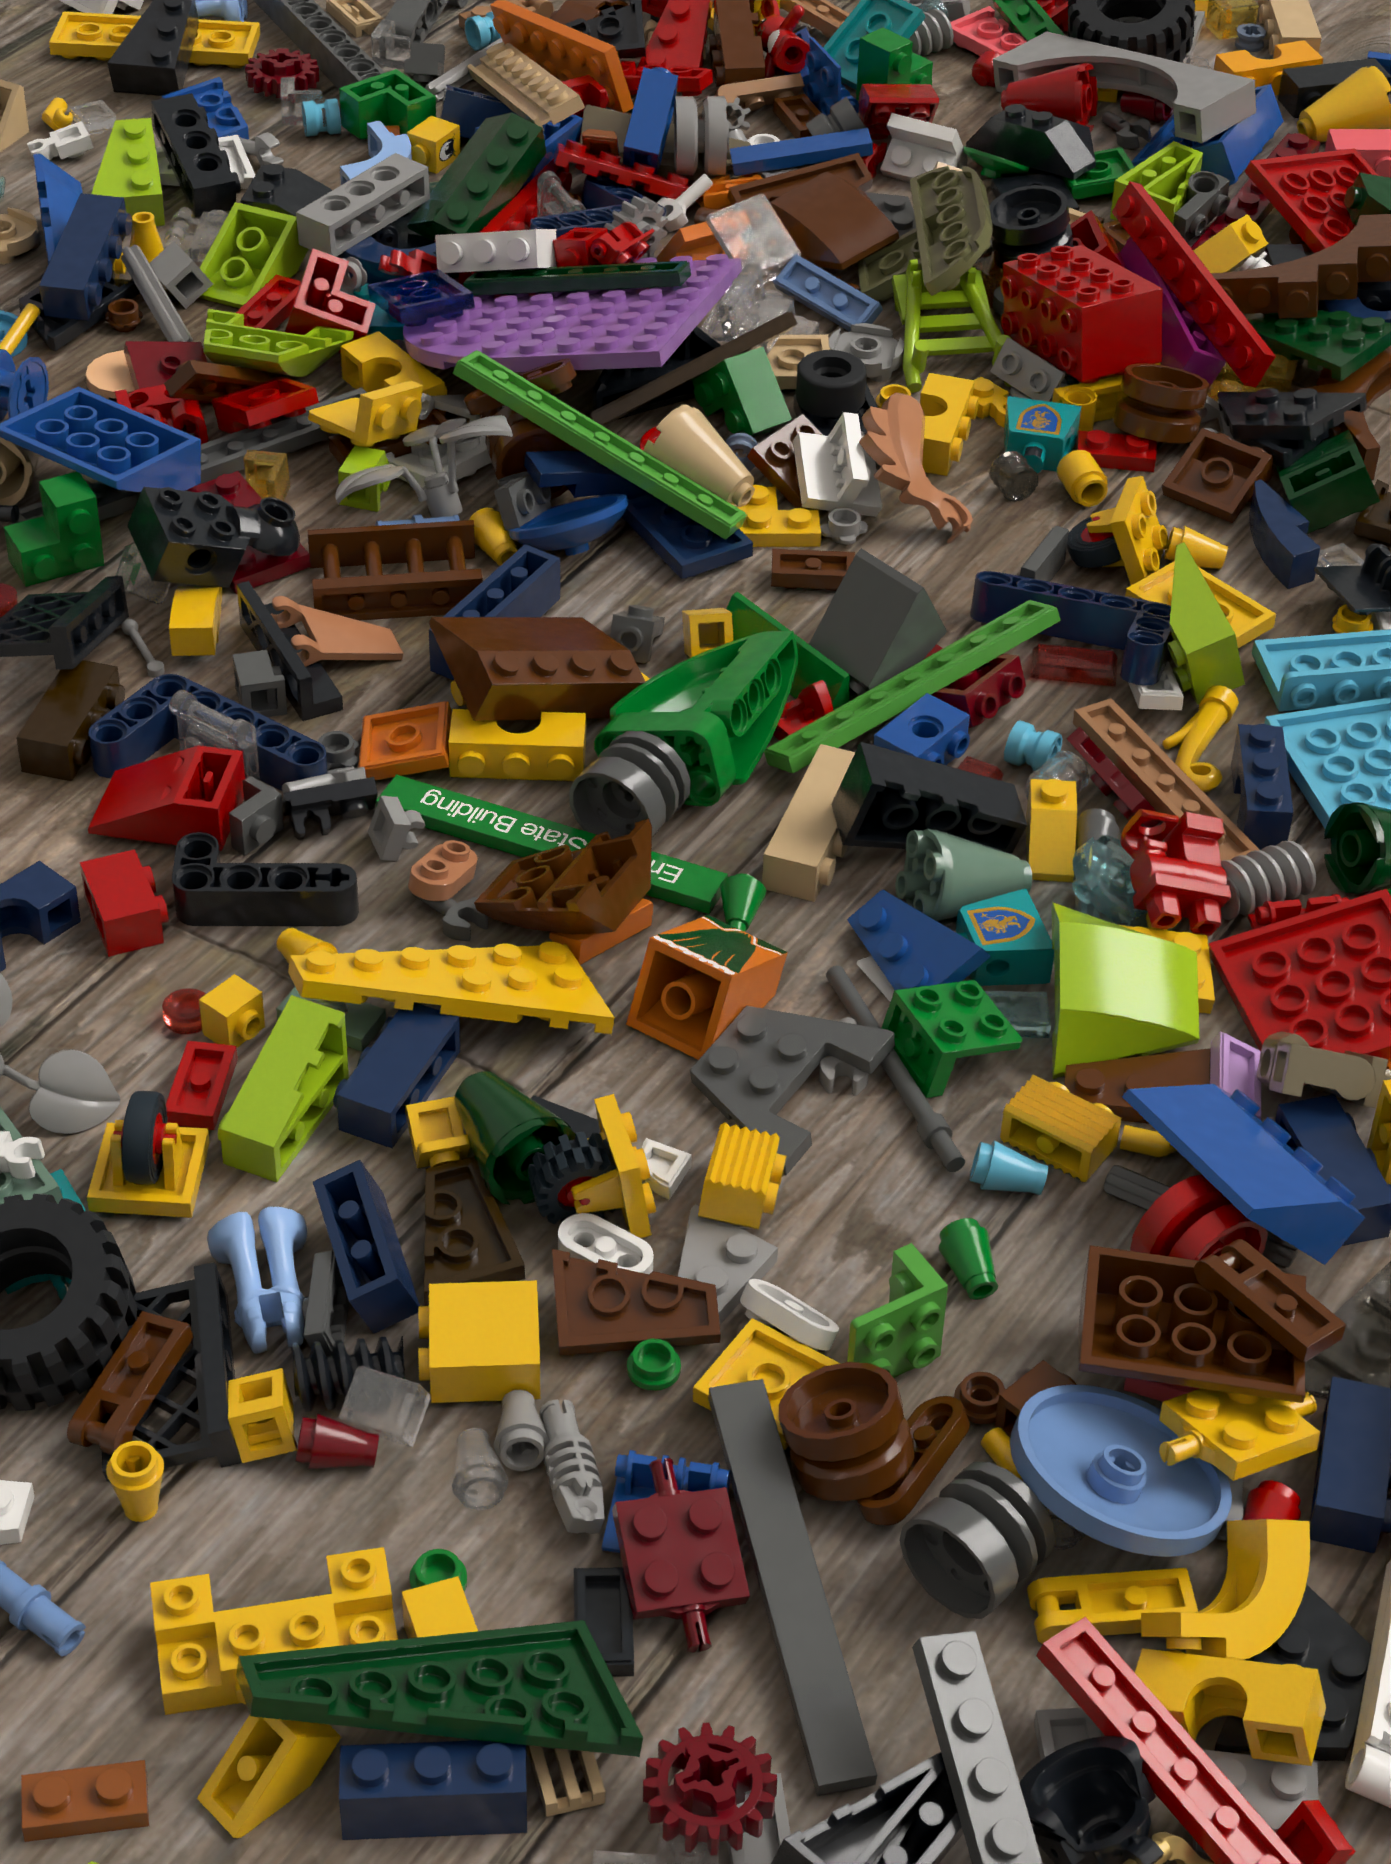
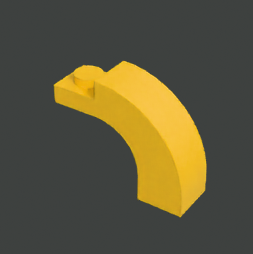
M1276 1519L1227 1521V1571L1221 1590L1216 1598L1206 1608L1195 1613H1141V1637H1166V1649L1186 1650L1187 1654L1221 1658L1237 1657L1243 1660L1258 1655L1269 1648L1288 1628L1303 1598L1310 1564L1309 1521Z

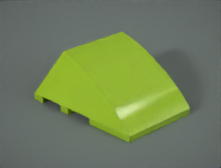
M208 309L203 351L207 358L216 364L303 377L311 374L341 349V345L349 343L353 339L354 331L316 326L306 335L244 326V314Z
M1054 902L1052 903V949H1054L1055 1027L1052 1034L1053 1079L1065 1075L1066 1065L1114 1060L1136 1054L1148 1056L1199 1042L1197 952L1177 943L1147 935Z

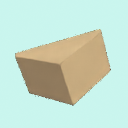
M0 79V152H2L29 133L24 87Z

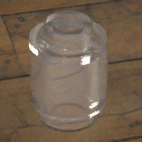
M1069 751L1056 753L1030 774L1025 785L1026 798L1028 800L1030 779L1076 781V793L1078 794L1089 782V773L1084 761Z

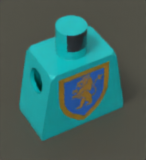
M1008 396L1004 424L1005 462L1009 465L1020 466L1021 470L1029 475L1038 474L1042 470L1057 471L1060 460L1072 452L1077 443L1082 406Z
M1027 889L964 905L958 910L956 933L983 948L991 956L970 974L971 980L977 981L980 986L1046 984L1051 982L1054 961L1052 940Z

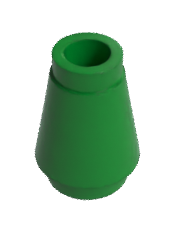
M973 1218L959 1219L945 1226L939 1234L941 1240L939 1251L966 1290L968 1297L978 1300L992 1295L998 1289L988 1231L981 1227L978 1221Z

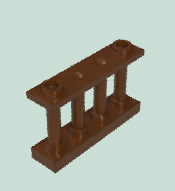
M474 520L307 530L310 569L323 568L324 572L323 579H312L314 609L359 621L446 615L483 582L481 569H466L465 559L475 558ZM448 560L450 571H424L423 562ZM407 563L408 573L383 575L382 564ZM365 565L366 576L341 577L340 567Z

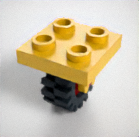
M614 1094L596 1098L594 1102L600 1129L599 1134L592 1133L590 1138L587 1139L585 1132H576L575 1140L570 1141L567 1134L559 1136V1145L554 1146L549 1141L543 1145L545 1155L536 1152L532 1157L534 1164H529L528 1179L539 1213L542 1217L547 1216L548 1222L556 1224L559 1220L562 1223L566 1218L579 1213L594 1214L604 1219V1210H609L613 1213L616 1209L621 1208L629 1233L639 1238L651 1236L648 1214L655 1213L656 1206L649 1183L642 1184V1180L650 1179V1171L643 1148L637 1149L636 1146L631 1144L637 1142V1134L630 1112L620 1113Z

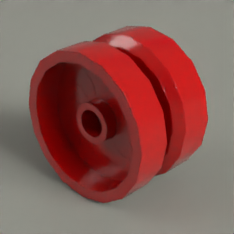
M1201 1174L1190 1176L1180 1181L1155 1200L1142 1216L1133 1233L1130 1251L1200 1261L1209 1255L1220 1256L1224 1246L1237 1239H1242L1259 1253L1263 1254L1268 1233L1265 1228L1246 1218Z

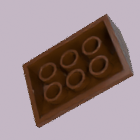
M431 617L429 621L430 628L473 721L541 720V712L586 713V719L610 718V709L619 700L641 684L646 683L630 650L583 617Z
M1089 1246L1081 1291L1078 1327V1371L1297 1403L1304 1402L1305 1362L1300 1361L1219 1291H1208L1203 1288L1194 1273V1266L1198 1262L1197 1260ZM1285 1273L1306 1290V1276Z

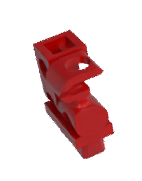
M164 384L137 389L127 394L126 389L114 391L116 403L181 431L183 425H185L187 433H194L195 437L201 439V444L208 442L206 423L199 400L171 397Z
M1139 809L1123 828L1121 845L1132 859H1135L1130 867L1131 883L1136 891L1133 896L1134 909L1148 911L1151 927L1165 930L1174 928L1181 921L1182 917L1189 918L1190 930L1193 934L1207 935L1208 937L1220 927V909L1231 898L1230 886L1226 885L1227 875L1225 869L1221 867L1218 840L1224 835L1222 818L1185 812L1179 818L1176 815ZM1149 820L1164 821L1161 825L1156 827L1148 828L1140 826L1142 823Z

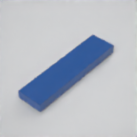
M868 128L730 148L733 173L736 176L818 164L859 153L861 157L873 154V144Z

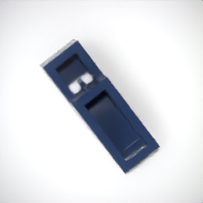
M1263 480L1255 481L1249 521L1253 541L1262 560L1272 574L1287 589L1314 581L1316 574L1314 568L1317 567L1321 547L1307 536L1309 521Z

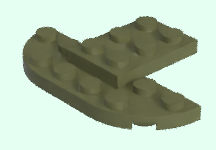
M948 166L910 179L916 228L857 262L860 291L876 301H885L892 297L893 275L906 274L909 260L918 259L917 270H922L924 285L931 296L940 291H949L959 284L960 277L989 249L993 231L986 188L975 170L963 166L962 171L950 170Z

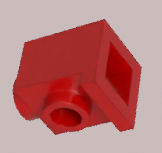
M575 227L554 239L553 245L557 267L602 265L591 255L590 249L591 243L607 233L608 228Z

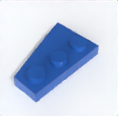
M220 77L162 96V99L192 93L198 106L205 108L208 126L216 130L218 138L238 135L241 138L249 139L248 126L238 108L232 105L231 96L228 91L223 89V82Z
M883 889L847 919L894 990L963 981L991 957L983 948Z

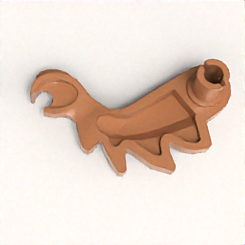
M894 393L883 403L881 408L871 406L862 416L867 433L859 440V443L867 454L881 466L874 474L875 479L901 490L899 500L902 503L921 505L928 509L938 530H941L950 522L952 524V536L947 540V543L953 542L963 531L967 533L971 528L973 520L969 510L955 497L935 488L923 469L925 415L919 402L909 395Z

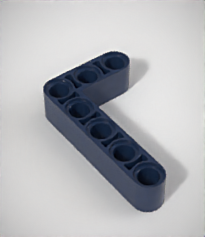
M586 175L581 197L582 202L580 204L581 211L532 218L529 230L556 229V238L575 227L605 228L606 223L612 224L614 220L613 211H622V202L627 201L631 204L633 196L642 199L643 195L623 184L616 183L607 176L595 177ZM664 208L665 212L663 213L662 216L665 217V216H666V209Z
M983 571L976 574L970 611L972 619L987 624L1028 600L1057 607L1060 621L1038 634L1124 650L1120 677L1123 680L1136 685H1154L1159 682L1166 663L1171 656L1167 643L1173 641L1170 628V605L1001 572Z
M165 674L154 678L93 723L88 732L93 769L95 773L105 778H112L116 770L144 762L174 738L192 747L200 745L243 751L245 773L281 791L284 783L327 774L326 749L322 744L177 674Z

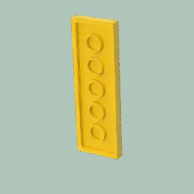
M63 11L49 41L50 55H61L68 59L82 56L94 57L102 61L110 60L141 16ZM199 19L189 63H194L197 66L222 64L230 68H240L249 64L248 59L253 57L260 38V23Z

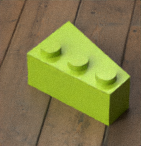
M151 118L115 120L91 194L123 197L126 213H130L131 217L138 212H150L154 215L156 226H165L163 194Z
M1173 141L1117 178L1114 183L1110 219L1117 220L1112 210L1129 181L1139 183L1144 187L1174 226L1175 213L1187 201L1188 180L1191 175L1201 171L1203 152Z
M293 995L290 996L229 1112L224 1115L219 1124L217 1136L218 1140L221 1141L223 1164L276 1183L279 1181L333 1107L334 1094L339 1083L343 1079L348 1080L349 1078L344 1012Z

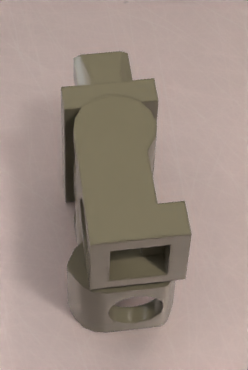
M1277 1032L1269 1035L1264 1040L1257 1069V1079L1264 1085L1269 1086V1090L1301 1097L1303 1085L1309 1084L1314 1090L1329 1095L1333 1094L1339 1100L1376 1108L1383 1080L1391 1079V1070L1386 1069L1388 1059L1346 1050L1345 1053L1314 1048L1310 1047L1308 1042L1297 1034Z

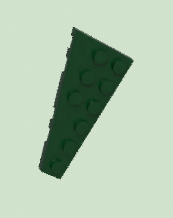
M584 1620L239 1656L236 1677L250 1716L640 1757L643 1736Z

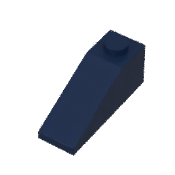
M446 85L439 118L460 125V142H463L464 138H472L475 128L481 126L486 118L514 112L495 96Z

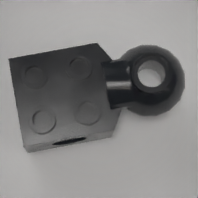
M143 487L127 525L151 580L159 582L229 588L247 546H252L262 553L287 556L295 553L300 545V535L294 520L296 516L295 511L285 501L273 497H266L261 500L260 504H254L250 507L233 506L221 495L211 492L181 491L169 487Z

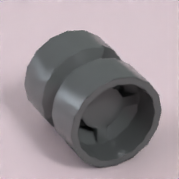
M847 96L830 106V113L828 115L820 113L805 123L812 136L866 128Z

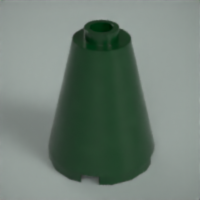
M1360 802L1340 805L1331 814L1324 834V839H1331V854H1324L1325 865L1331 880L1339 890L1354 894H1365L1391 885V810Z
M482 1071L468 1076L458 1087L454 1101L487 1189L503 1204H509L508 1200L520 1199L523 1204L536 1202L528 1179L529 1164H534L532 1157L536 1152L545 1155L543 1145L549 1141L554 1146L560 1144L559 1136L567 1134L570 1141L575 1140L576 1133L564 1120L494 1073Z

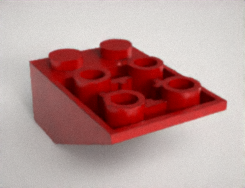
M862 84L859 93V118L864 126L869 129L871 139H886L888 135H891L887 127L891 113L932 123L939 105V97L931 84Z
M198 745L116 770L90 822L88 834L177 845L183 836L202 832L214 836L218 840L219 851H222L230 833L229 812L240 806L244 800L243 780H245L243 751Z

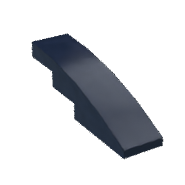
M562 450L526 452L524 467L539 488L566 485L574 498L605 494H625L627 500L649 494L583 452Z

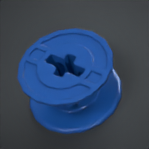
M0 349L1 422L7 412L10 419L47 401L49 390L48 372L45 363L39 357L27 358L16 371L12 356L6 350Z

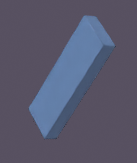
M797 254L792 257L773 281L776 289L849 332L853 324H872L883 311L881 304Z

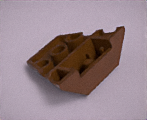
M824 172L769 202L749 248L750 257L760 258L763 253L776 254L777 261L785 262L797 254L818 267L844 270L899 239V233L890 220L860 187L829 172Z
M649 818L636 822L635 828L627 835L611 839L608 831L597 834L585 848L571 852L570 847L565 844L513 860L474 902L477 911L492 919L532 930L562 934L615 932L651 888L652 825Z

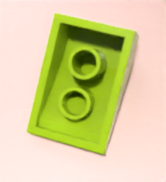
M235 202L200 266L202 272L210 279L213 285L199 298L241 308L276 274L288 278L296 274L309 250L299 245L297 217Z
M1184 542L1176 545L1170 612V628L1173 641L1167 643L1171 657L1177 666L1173 668V672L1182 692L1190 690L1198 705L1206 691L1212 686L1221 685L1233 690L1245 685L1235 632Z

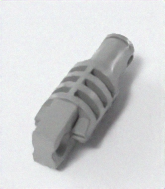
M558 1399L548 1401L541 1407L539 1415L549 1438L544 1449L543 1460L553 1500L568 1533H599L605 1519L603 1487L596 1467L592 1445L579 1432L573 1403L569 1400H563L561 1405L562 1413Z

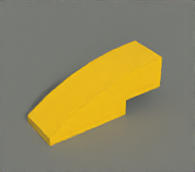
M205 585L177 587L173 597L169 623L172 656L215 655L216 643H219L222 587Z

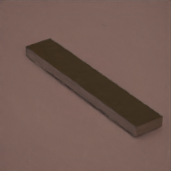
M788 311L591 412L587 417L605 426L693 381L724 359L751 351L788 332L798 323L793 313Z

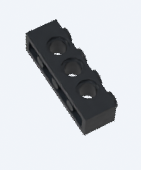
M192 93L151 101L154 133L194 216L200 217L230 211L236 202V194L241 193L240 181L237 173L230 170L227 152L219 148L216 130L208 126L205 108L198 106Z

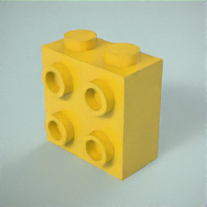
M537 1280L429 1284V1306L418 1307L419 1339H429V1348H419L418 1357L419 1381H430L431 1403L502 1401L503 1397L513 1390H525L531 1393L534 1399H541Z

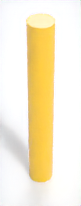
M28 303L0 342V349L6 350L10 355L14 352L40 314V310L36 305Z

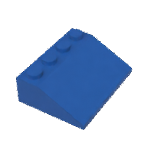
M1271 84L1255 88V114L1204 143L1175 137L1173 113L1152 137L1151 142H1148L1131 162L1136 167L1175 141L1203 152L1201 171H1208L1230 180L1229 186L1236 183L1240 174L1247 168L1250 160H1253L1263 150V146L1274 137V133L1284 122Z
M79 386L0 423L1 438L118 490L141 493L143 487H169L175 490L186 491L201 483V439Z
M1215 1084L1128 1089L1122 1096L1246 1218L1320 1263L1326 1265L1366 1218L1351 1204L1356 1196L1336 1178L1331 1176L1326 1181L1321 1177L1318 1172L1323 1168V1165L1300 1146L1294 1152L1286 1144L1290 1140L1291 1135L1269 1117L1262 1122L1255 1115L1260 1107L1239 1089H1236L1230 1095Z

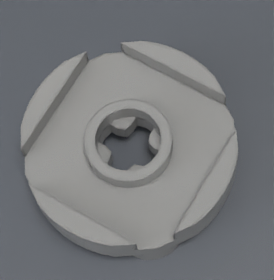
M868 323L851 325L850 332L840 335V328L834 331L829 338L830 350L851 353L860 358L866 366V377L876 382L890 380L892 372L897 370L903 362V340L901 337L899 341L892 338L893 331L884 326Z

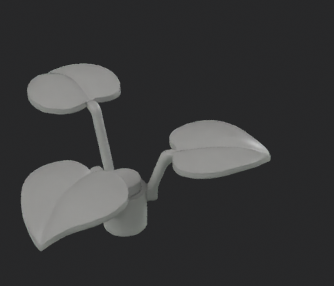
M503 415L485 417L467 423L466 418H456L445 421L441 425H430L418 429L405 436L403 444L404 446H414L429 441L436 474L424 479L425 486L423 488L405 466L386 464L367 468L346 477L336 490V501L339 505L346 496L355 491L402 476L416 492L418 501L426 500L431 518L457 515L463 511L458 496L459 488L456 482L455 442L460 439L488 435L513 437L512 430L506 417ZM438 438L441 444L447 443L448 474L443 471L437 445Z
M0 973V1026H2L10 1017L13 998L7 981ZM68 1049L50 1055L39 1068V1081L30 1079L10 1066L5 1065L0 1054V1077L1 1075L7 1076L29 1089L36 1090L29 1103V1113L37 1124L48 1131L62 1134L85 1131L106 1120L120 1104V1096L103 1066L85 1052Z

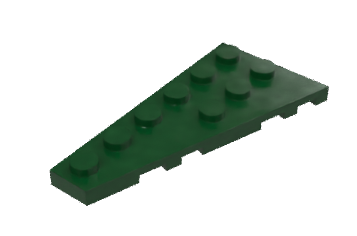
M1318 310L1317 317L1279 318L1278 313L1243 314L1274 354L1288 360H1308V368L1317 372L1325 367L1332 370V378L1338 381L1344 380L1391 346V323L1385 322L1380 317L1360 318L1351 316V313L1347 311L1327 312Z

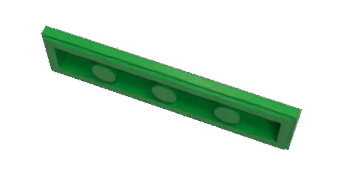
M736 592L732 594L726 609L732 612L733 641L766 631H790L741 593ZM794 634L798 649V665L789 694L797 699L805 687L823 680L829 691L833 710L848 703L850 674Z

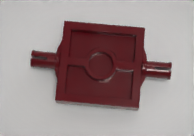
M665 1458L663 1463L661 1459H657L649 1464L656 1493L648 1498L615 1502L612 1509L633 1619L658 1616L681 1619L687 1641V1651L694 1653L699 1647V1652L712 1647L705 1615L717 1608L746 1604L750 1597L727 1488L695 1492L678 1490L673 1459Z

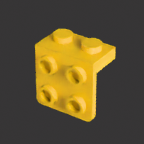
M410 380L360 394V398H350L309 410L308 420L320 425V429L325 432L341 434L350 438L351 443L354 445L372 447L377 442L386 439H398L400 435L417 430L418 417L422 409L423 385Z

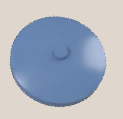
M1089 1385L1051 1387L1038 1392L1025 1403L1013 1426L1010 1437L1011 1455L1024 1483L1028 1485L1042 1504L1064 1522L1107 1545L1148 1556L1172 1557L1191 1554L1213 1542L1219 1534L1232 1504V1493L1227 1475L1216 1466L1200 1458L1193 1457L1172 1466H1168L1167 1461L1165 1463L1162 1461L1159 1453L1160 1444L1179 1437L1159 1420L1160 1409L1133 1396Z

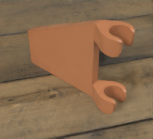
M276 596L272 600L275 610H284L277 615L271 614L280 629L302 621L309 637L294 635L291 638V644L294 649H303L297 655L305 667L319 660H402L403 652L391 629L299 605L285 596Z

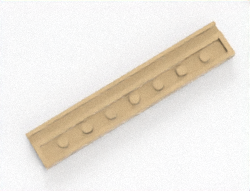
M502 42L493 45L486 51L487 55L480 58V65L474 67L472 64L466 66L471 77L518 116L542 128V125L548 122L555 125L585 108L579 94L510 43L504 44Z

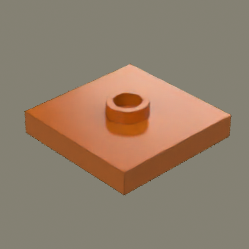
M449 701L363 717L358 768L365 767L366 778L374 777L375 780L395 777L396 774L403 776L448 768L449 735L452 719Z

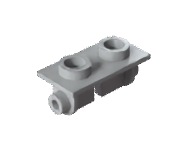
M1008 337L990 370L991 373L1034 400L1051 402L1055 388L1068 386L1066 379H1064V372Z

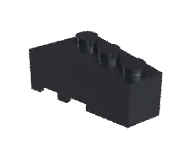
M937 1753L883 1783L876 1792L851 1806L847 1803L836 1809L829 1818L804 1832L799 1830L784 1838L771 1864H939L963 1835L942 1753Z

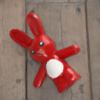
M762 0L760 9L764 19L754 28L756 36H761L763 51L767 52L765 58V78H772L776 67L790 73L800 72L805 66L806 54L810 51V45L792 31L804 16V8L801 5H796L791 9L787 17L784 18L780 15L776 0Z

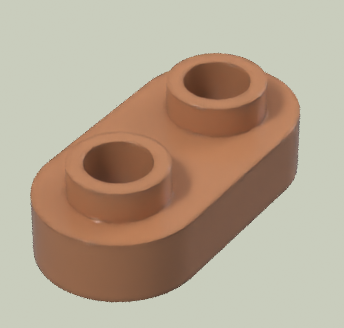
M456 840L446 841L435 846L412 866L408 888L414 895L425 900H448L474 878L478 857L467 844Z

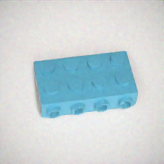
M1391 629L1254 640L1252 656L1279 712L1316 709L1391 697Z

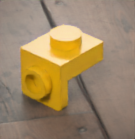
M455 1096L406 1105L405 1115L417 1168L434 1167L467 1158L470 1142L468 1135H464L462 1122L454 1101Z

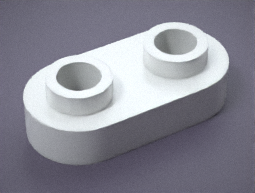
M579 1213L566 1218L560 1224L558 1229V1250L569 1252L572 1258L598 1263V1259L618 1263V1268L644 1274L653 1272L654 1254L651 1246L643 1239L594 1214Z
M749 1279L740 1298L741 1304L747 1308L745 1315L750 1320L753 1318L771 1328L775 1326L788 1334V1337L815 1351H818V1349L830 1350L839 1332L838 1325L831 1319L785 1290L766 1281Z

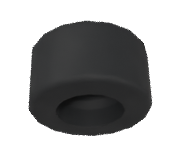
M839 350L816 351L804 356L797 365V403L808 413L824 418H840L843 412L855 413L859 411L865 402L867 376L865 364L860 358L851 353Z

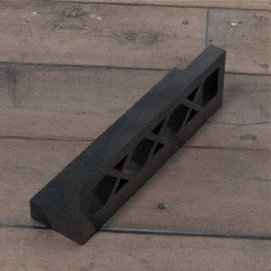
M249 581L237 584L240 626L257 651H268L272 667H280L281 675L285 679L286 697L301 720L306 721L343 710L342 695L321 663L317 661L305 667L297 655L303 649L296 650L293 648L291 638L294 635H301L295 624L280 629L271 615L280 614L284 610H275L272 603L264 605Z

